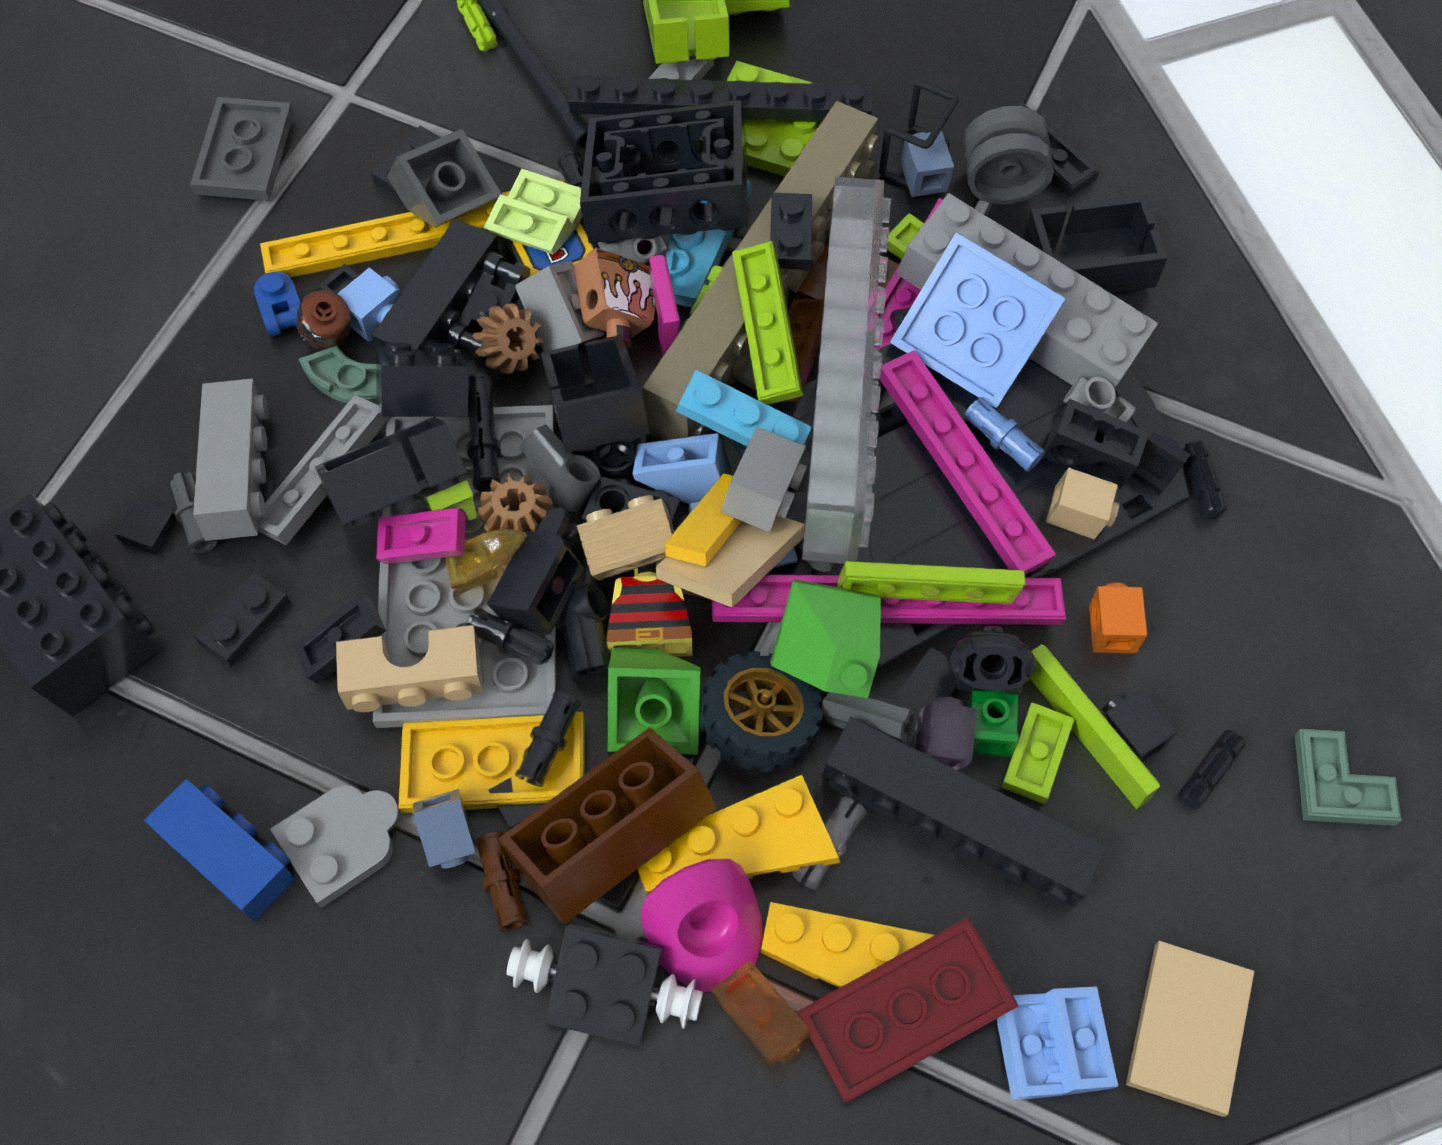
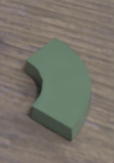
M337 345L299 359L301 367L311 383L329 397L343 403H348L356 395L378 405L376 398V364L356 362L345 356Z

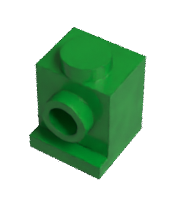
M983 689L972 691L967 704L966 754L1011 758L1018 744L1019 736L1017 734L1018 695L1006 694L1005 691ZM989 714L1002 715V717L992 718Z

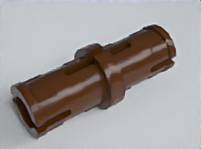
M495 831L478 837L477 841H475V846L478 849L486 877L482 881L484 891L491 894L499 923V930L506 932L521 928L530 920L526 914L518 886L521 882L520 873L517 869H513L510 857L498 839L504 833Z

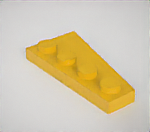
M800 775L706 816L637 870L645 891L649 894L663 879L684 867L706 859H731L742 866L749 879H752L753 875L780 871L781 873L801 870L800 867L823 863L824 866L840 863V859L804 778Z
M770 902L761 953L816 980L821 979L840 988L935 935Z

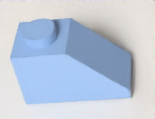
M719 433L637 444L633 476L636 481L656 490L666 491L674 498L691 504L700 502L723 473L731 475L732 469Z

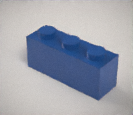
M185 779L144 821L255 922L295 880L285 867L291 860L271 841L263 847L252 838L258 831L241 814L237 812L230 818L224 813L221 808L226 802L207 784L199 790L189 780Z

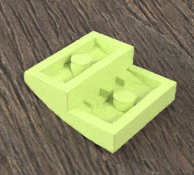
M521 169L508 197L499 195L484 226V230L523 245L554 254L567 241L583 217L580 206L581 188Z

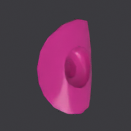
M706 859L684 867L663 879L646 896L641 909L642 927L649 943L663 946L660 965L669 975L675 974L677 982L688 986L693 979H696L695 989L703 991V993L733 988L755 968L763 942L762 917L749 878L742 866L731 859Z

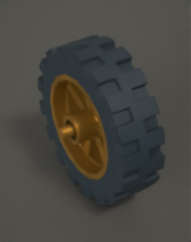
M757 651L748 652L747 656L741 657L740 654L733 655L728 658V662L725 665L721 662L714 668L712 677L709 676L706 681L700 701L699 713H701L699 726L701 732L706 731L708 745L712 749L716 747L721 752L720 757L730 763L731 760L740 763V768L750 771L752 767L760 768L761 772H772L778 766H781L782 769L788 768L793 765L796 758L801 760L806 755L815 739L823 717V709L819 708L822 697L819 690H814L813 685L771 666L772 653H769V656H760V652ZM747 690L750 700L736 694ZM776 698L785 705H775ZM729 705L744 710L745 712L734 716ZM776 717H791L792 724L786 728ZM768 726L774 733L762 731Z

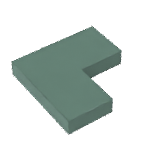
M1299 729L1294 734L1303 820L1396 826L1401 822L1396 777L1350 774L1345 731Z

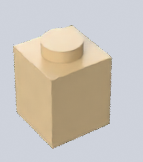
M1068 468L1055 486L1046 523L1095 539L1105 526L1111 527L1116 519L1119 503L1115 502L1114 498L1118 485Z

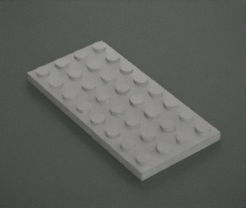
M553 405L493 407L495 435L501 444V455L497 458L501 484L506 482L508 473L514 476L515 481H519L527 473L532 479V484L542 482L546 489V496H549L548 491L551 484L519 447L524 438L529 436L538 427L547 425L555 433ZM390 417L386 423V436L432 417ZM436 417L447 424L467 471L458 475L457 478L459 482L467 480L474 495L473 500L477 518L471 521L465 520L464 555L391 564L380 562L378 614L386 629V632L381 636L390 653V663L395 666H413L425 657L429 647V630L466 626L470 614L475 615L474 609L478 607L497 616L487 605V602L518 547L515 539H512L506 547L500 543L498 536L490 539L486 534L485 525L480 522L478 511L482 507L480 501L481 492L474 489L472 460L467 454V444L471 440L468 417ZM427 487L422 489L421 492L416 493L418 500L410 505L399 509H394L392 504L382 509V517L428 512L429 509L423 497L435 493L433 487ZM556 626L550 635L532 632L552 641L554 644V650L548 663L538 665L512 652L503 654L499 652L498 647L494 644L478 638L483 693L472 694L470 698L460 701H451L446 698L429 699L418 706H402L399 703L381 705L379 709L373 711L375 727L390 728L403 727L404 723L545 715L553 698L552 695L556 691Z

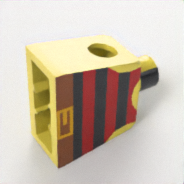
M660 561L634 569V577H620L616 579L607 631V647L610 658L613 647L659 649L675 657L693 656L692 631L682 589L657 579L656 566Z

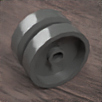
M1003 106L986 111L975 118L967 127L963 139L964 154L967 160V179L971 192L979 199L993 204H1014L1029 200L1041 193L1049 185L1054 173V167L1049 149L1048 128L1045 119L1039 113L1022 106Z

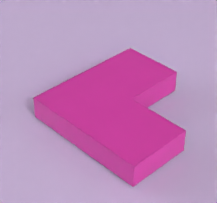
M664 255L649 257L650 280L658 314L659 342L662 356H664L680 333V319L666 257Z

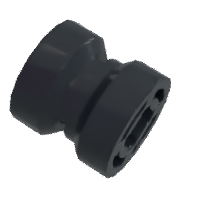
M616 441L599 445L594 449V463L600 470V476L609 479L621 478L634 484L633 468L636 451L632 442L621 443Z

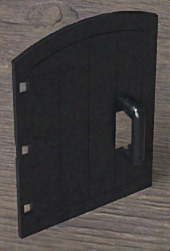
M893 344L884 346L859 360L806 384L803 389V396L800 397L799 402H778L768 405L812 427L804 443L806 447L800 463L806 465L807 468L798 490L788 489L795 496L786 516L788 519L805 524V537L797 544L805 558L823 531V522L825 519L833 517L847 493L856 492L859 496H864L868 501L866 512L853 531L855 538L852 543L845 545L830 572H821L812 567L816 575L839 576L845 561L1009 570L895 402L845 426L846 417L837 404L882 383L876 375L879 367L907 354ZM1029 358L997 408H993L1008 420L1014 419L1019 424L1018 429L1044 449L1052 426L1066 405L1063 399L1072 385ZM925 365L1056 553L1051 562L1026 574L1025 578H1042L1052 574L1184 502L1189 497L1182 468L1164 491L1133 472L1122 488L1116 490L1114 501L1119 503V510L1111 527L1105 526L1095 539L1048 524L1046 520L1055 486L1068 468L1042 458L1029 472L1025 471L1023 467L1002 449L996 450L990 445L991 440L964 418L967 409L979 397ZM1129 367L1115 387L1116 399L1121 396L1136 408L1127 423L1150 432L1149 436L1154 431L1164 437L1166 433L1169 434V431L1152 399ZM727 437L742 459L747 446ZM1138 499L1146 509L1129 517L1123 506ZM881 623L880 658L877 669L958 624H933L915 634L910 623Z

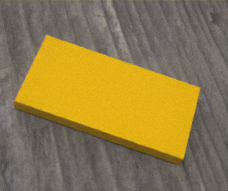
M575 713L564 737L567 744L563 751L557 752L544 780L543 787L531 785L526 782V777L524 780H521L515 773L519 770L533 740L530 737V733L533 727L540 725L544 715L404 723L402 729L399 810L401 813H413L414 802L459 789L465 810L498 808L497 805L547 803L584 776V713ZM511 778L513 792L490 794L489 789Z

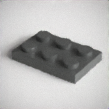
M217 97L190 183L194 195L270 201L294 115L291 103Z

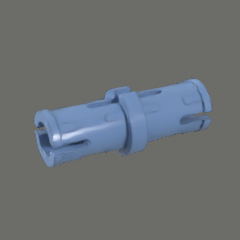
M983 397L975 400L964 414V418L976 426L991 440L990 445L996 450L1002 449L1027 472L1034 468L1046 453L1043 448L1018 429L1019 424L1014 419L1008 420L985 401Z

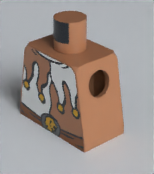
M596 247L574 265L582 319L587 326L607 332V338L621 335L626 349H629L631 347V338L650 326L654 320L656 305L650 280V266Z

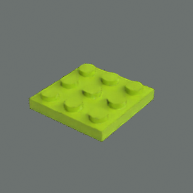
M736 61L727 81L740 80L745 82L812 83L740 61ZM744 119L747 165L786 176L822 121Z

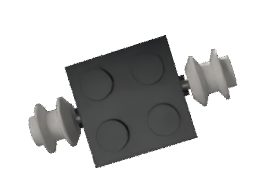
M570 923L565 928L558 962L555 961V955L550 944H547L541 952L531 950L530 940L525 939L521 948L513 947L507 966V975L514 977V988H518L523 980L533 981L534 991L539 993L549 984V981L553 982L545 1024L639 1047L643 1042L650 1006L654 1007L656 1001V1013L660 1023L663 1024L670 1015L680 1017L681 1026L685 1029L688 1019L697 1021L703 997V991L695 990L696 979H693L686 988L677 985L675 974H671L662 982L659 991V986H656L655 982L663 946Z

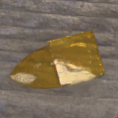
M511 529L493 530L465 541L464 555L445 557L451 588L460 595L498 578L496 568L503 565L516 553L527 537L526 533Z

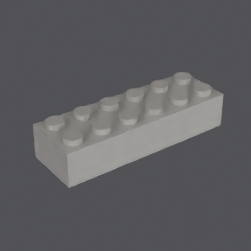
M948 193L907 246L897 275L922 290L956 232H959L1067 298L1029 358L1071 385L1080 377L1088 381L1094 377H1102L1107 379L1115 389L1158 323Z

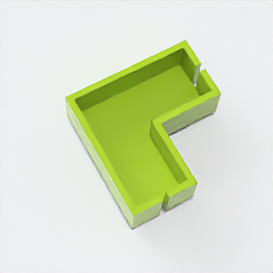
M643 0L656 64H676L681 61H689V56L694 55L696 60H714L718 57H728V14L738 15L742 12L758 10L775 11L778 8L790 7V0Z

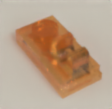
M750 960L711 990L716 1001L772 1065L779 1059L786 1064L800 1052L798 1044L811 1034L809 1027Z

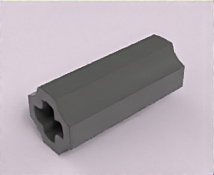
M828 692L827 696L823 699L822 709L825 722L844 729L850 717H853L908 746L912 745L913 739L920 729L921 716L918 714L917 707L871 693H869L867 699Z

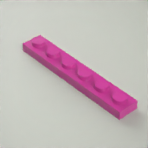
M913 350L881 365L876 375L1008 569L1024 570V575L1051 562L1056 553L916 351Z

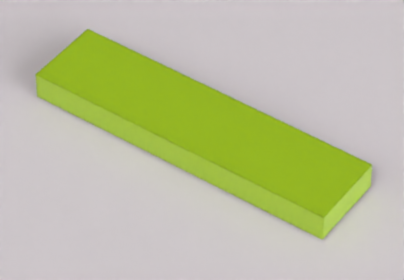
M772 241L733 251L758 400L766 405L803 396L776 248Z
M845 561L837 579L838 588L879 595L880 598L1012 604L1025 586L1024 570Z
M1041 644L1032 650L1036 658V666L1030 676V680L1057 712L1075 718L1071 730L1136 810L1149 802L1160 788L1159 782L1048 648Z

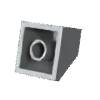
M463 129L397 156L387 176L406 209L435 228L498 200L500 194L502 195Z

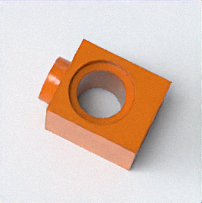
M1110 583L1098 586L1089 604L1093 653H1137L1147 637L1142 587H1128L1123 583Z

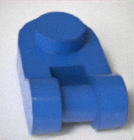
M275 271L262 275L254 285V294L265 327L271 338L282 334V329L295 325L297 327V311L301 302L294 283L287 274Z

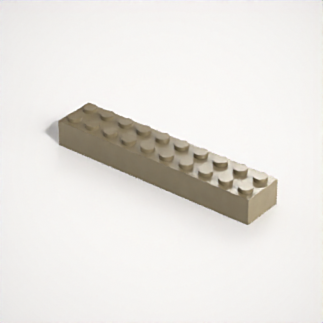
M838 101L835 102L774 192L812 194L811 264L813 265L824 250V243L828 236L832 237L837 234L845 210L851 211L855 206L861 185L863 183L869 184L877 165L873 162V156L880 142V137L876 135L878 118ZM771 198L735 251L770 241ZM733 255L642 388L650 431L649 435L662 441L707 435L709 431L708 427L676 412L695 370L731 387L736 379L739 381L743 379L749 368L750 358L747 356L750 354ZM780 269L786 306H788V298L792 292L797 293L798 288L806 278V270Z

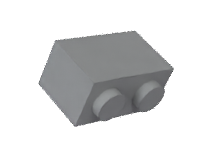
M757 426L730 482L720 512L770 532L777 516L784 519L787 516L795 496L788 489L798 490L807 466L801 464L800 460L806 446Z

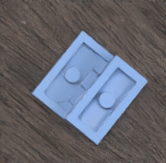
M1097 987L1052 989L1043 994L1013 995L1019 1006L997 1018L1011 1100L1062 1096L1118 1087Z

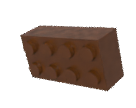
M649 727L498 839L523 879L559 920L566 924L717 809L700 771Z

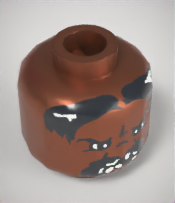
M320 290L312 292L303 298L298 306L297 327L299 335L307 344L324 350L336 345L339 346L349 335L351 313L348 304L341 296L331 291Z

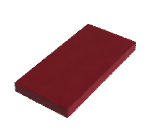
M967 917L802 1008L797 1013L844 1103L1017 1008L1019 1005L973 923Z

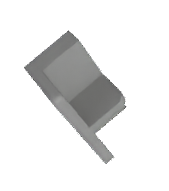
M572 261L548 266L516 284L515 288L524 309L532 312L530 322L535 321L542 325L535 333L537 337L545 341L541 345L544 352L576 344L578 346L585 344V342L594 341L604 335L602 330L589 327L583 322Z

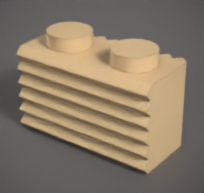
M652 495L638 497L628 502L629 509L612 514L611 509L598 510L586 516V523L577 525L590 573L594 578L603 580L607 577L653 564L666 558L665 542L674 533L667 506L661 498L654 500Z

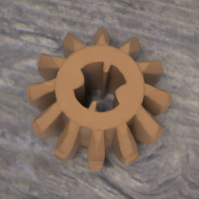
M505 304L503 309L500 306L491 307L489 309V317L477 319L483 331L474 333L472 337L475 340L482 341V345L475 353L478 356H487L485 366L490 369L499 367L501 373L511 374L514 369L525 371L528 369V360L536 361L540 358L534 347L535 345H542L545 341L540 337H535V332L542 325L539 322H530L532 312L528 309L518 310L515 304Z
M508 473L505 483L501 484L492 479L490 484L491 492H481L480 501L482 507L479 508L478 515L480 522L485 525L486 534L490 539L498 536L500 543L506 547L512 539H515L519 545L526 531L536 532L542 519H545L544 515L551 508L553 509L551 498L546 496V489L542 482L532 484V479L527 473L519 481H515L514 476Z

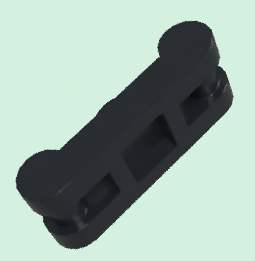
M492 252L485 261L483 273L461 316L448 332L447 343L459 349L465 346L471 349L473 355L486 359L487 356L482 357L475 353L482 345V341L475 340L472 337L475 325H479L477 319L489 317V309L493 306H500L503 309L505 304L516 305L519 295L515 286L530 276V268L518 262L512 265L506 262L504 256ZM500 277L508 280L504 290L496 287Z

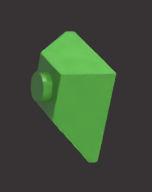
M793 579L771 657V666L823 691L868 699L880 658V596Z
M613 647L608 666V752H617L650 727L680 754L698 755L701 667L659 649Z

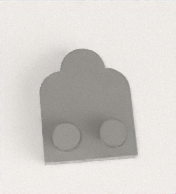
M338 786L312 801L270 830L286 856L291 860L290 862L318 906L322 908L388 863L393 853V842L388 832L394 828L398 821L399 808L395 799L387 792L373 790L362 794L352 786Z

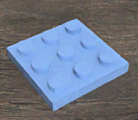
M956 232L890 343L906 353L915 350L925 365L975 396L983 397L990 405L997 408L1067 298L959 232Z

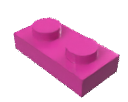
M459 508L380 517L378 520L376 559L384 564L464 555L466 513Z

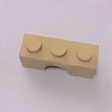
M474 625L429 630V647L425 657L419 663L409 667H399L390 663V653L382 636L336 642L338 694L346 709H353L357 712H371L379 709L381 705L399 703L402 706H418L429 699L446 698L451 701H460L470 698L472 694L483 693L480 645Z

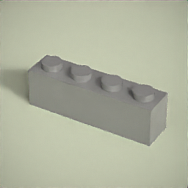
M253 378L202 384L193 515L205 541L258 535V518L265 516L264 499L259 490L260 484L266 483V469L261 458V451H267V436L265 428L262 426V420L268 419L269 412L267 399L264 394H258Z

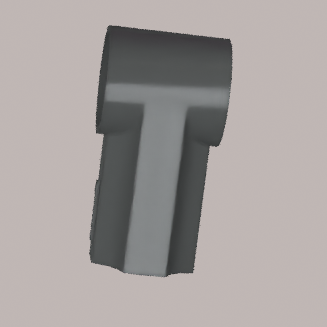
M547 425L536 428L529 436L524 438L519 448L551 484L548 492L552 502L557 507L561 506L563 510L569 512L579 511L583 508L600 478L599 468L593 461L584 456L573 455L571 452L566 453L562 441Z

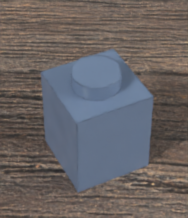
M942 131L928 149L904 141L900 164L911 197L947 192L954 164ZM920 132L913 136L926 141L931 132Z
M459 789L413 803V816L429 867L439 864L441 868L455 867L466 862L469 859L468 855L476 853L474 838Z

